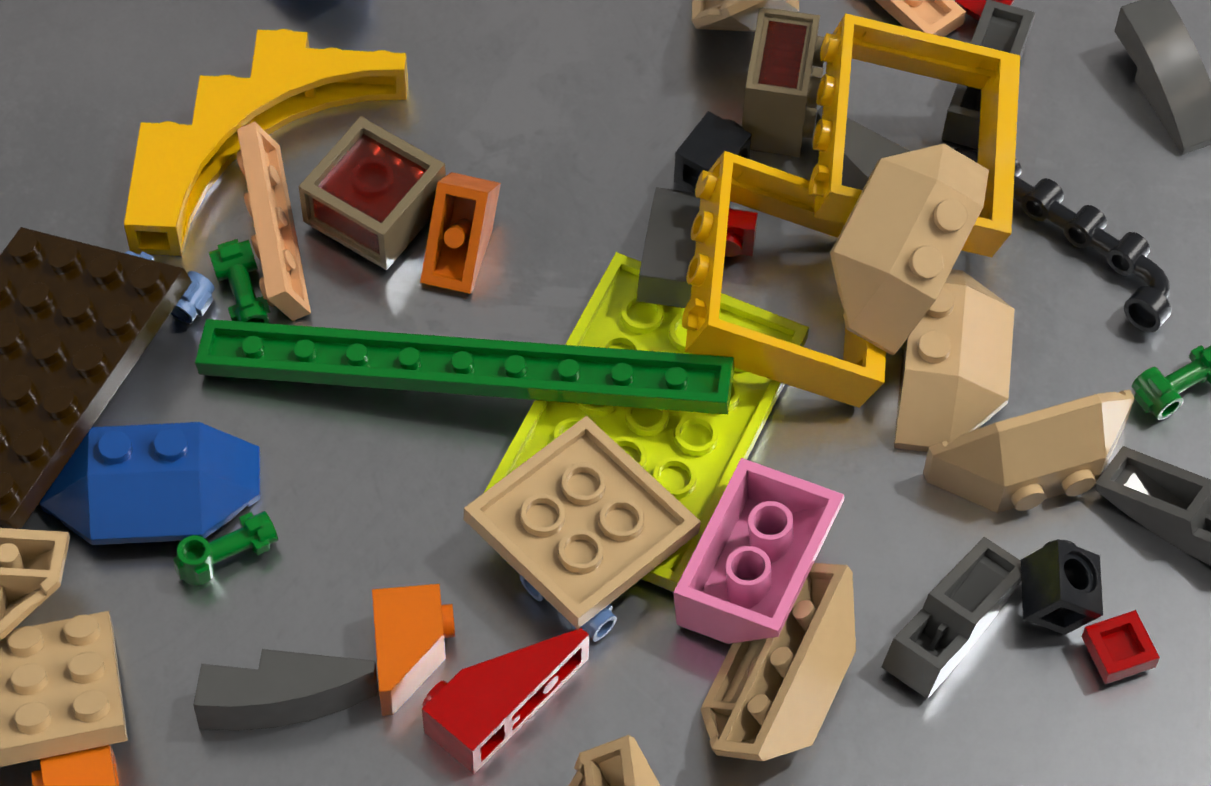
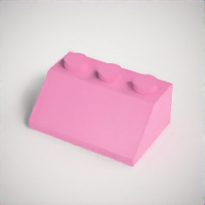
M741 458L673 592L676 624L727 644L779 637L841 508L844 494Z

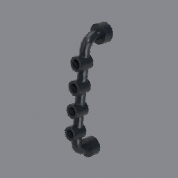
M954 149L977 163L978 152L971 149ZM1015 158L1013 198L1021 203L1024 212L1033 220L1044 221L1047 219L1063 229L1066 238L1074 246L1079 248L1090 246L1107 257L1109 265L1121 275L1133 273L1144 280L1148 286L1139 287L1124 304V312L1128 320L1138 329L1145 332L1157 331L1171 315V305L1168 301L1170 284L1164 271L1147 258L1150 253V246L1147 240L1135 232L1126 233L1120 240L1104 231L1107 226V220L1098 208L1092 205H1085L1077 213L1073 212L1061 204L1064 199V193L1055 181L1043 178L1033 187L1018 176L1021 174L1022 168L1019 161Z

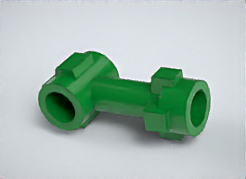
M238 239L217 245L218 249L210 251L209 255L218 282L226 279L229 280L236 302L235 305L228 307L231 320L269 323L268 313H271L267 299H264L263 296L256 298L248 273L258 270L249 239L238 242Z
M1200 345L1191 350L1189 358L1192 362L1166 377L1157 367H1151L1142 372L1133 381L1131 387L1136 392L1134 398L1146 413L1152 412L1158 420L1165 419L1182 405L1183 398L1179 393L1200 381L1201 383L1208 381L1211 384V345L1205 349Z
M265 511L256 515L249 512L239 517L241 528L211 542L197 535L184 538L177 547L178 556L173 559L175 571L180 580L183 579L186 583L193 586H200L209 582L213 577L214 564L248 548L255 551L257 555L269 551L270 544L277 542L278 536L268 514Z

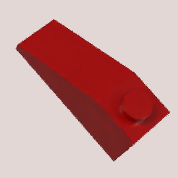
M582 628L575 629L461 669L448 683L444 680L440 681L429 691L422 704L424 733L471 773L475 774L589 659V634Z

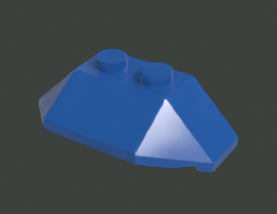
M201 422L91 427L41 499L40 506L44 512L51 517L54 516L68 529L91 545L182 541L184 538L192 535L206 538L232 520L246 506L250 507L261 499L260 447Z

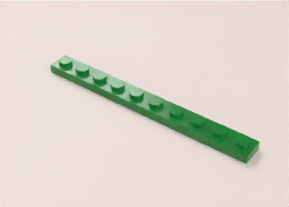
M206 319L195 360L199 375L727 415L734 375V358L724 356Z

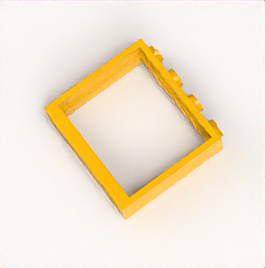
M845 13L833 34L826 33L820 52L821 61L827 62L826 74L821 78L816 97V103L823 106L822 119L816 125L812 144L813 149L819 151L818 164L813 168L809 181V194L815 196L813 217L845 224L862 192L860 189L841 185L851 60L856 59L981 89L977 163L987 168L989 173L984 207L961 251L993 257L1012 233L1020 55Z
M724 151L709 171L703 170L695 188V196L700 198V206L691 229V239L696 241L695 255L689 264L686 276L687 283L691 284L692 287L691 297L685 307L682 318V326L687 329L685 352L697 355L733 357L735 368L860 408L885 382L886 352L846 329V326L842 360L719 319L730 201L836 238L839 237L845 225L813 217L815 196L809 194L810 180Z

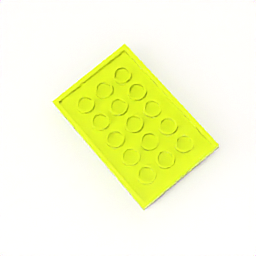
M618 252L612 258L565 344L692 354L685 352L687 329L682 326L685 308L637 301L641 261ZM721 293L720 320L804 347L808 339V326ZM734 367L728 415L534 400L484 492L582 418L588 416L701 521L700 530L696 536L642 578L674 592L740 459H748L785 384Z

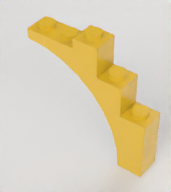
M257 29L250 78L235 77L233 75H200L192 125L178 124L171 121L140 123L124 219L129 250L136 254H140L143 251L150 255L182 256L190 224L206 193L226 168L237 159V152L241 150L237 129L255 121L269 135L292 121L328 108L364 101L407 100L408 71L406 53H392L386 50L353 51L332 47L314 49L309 48L308 32L288 29Z

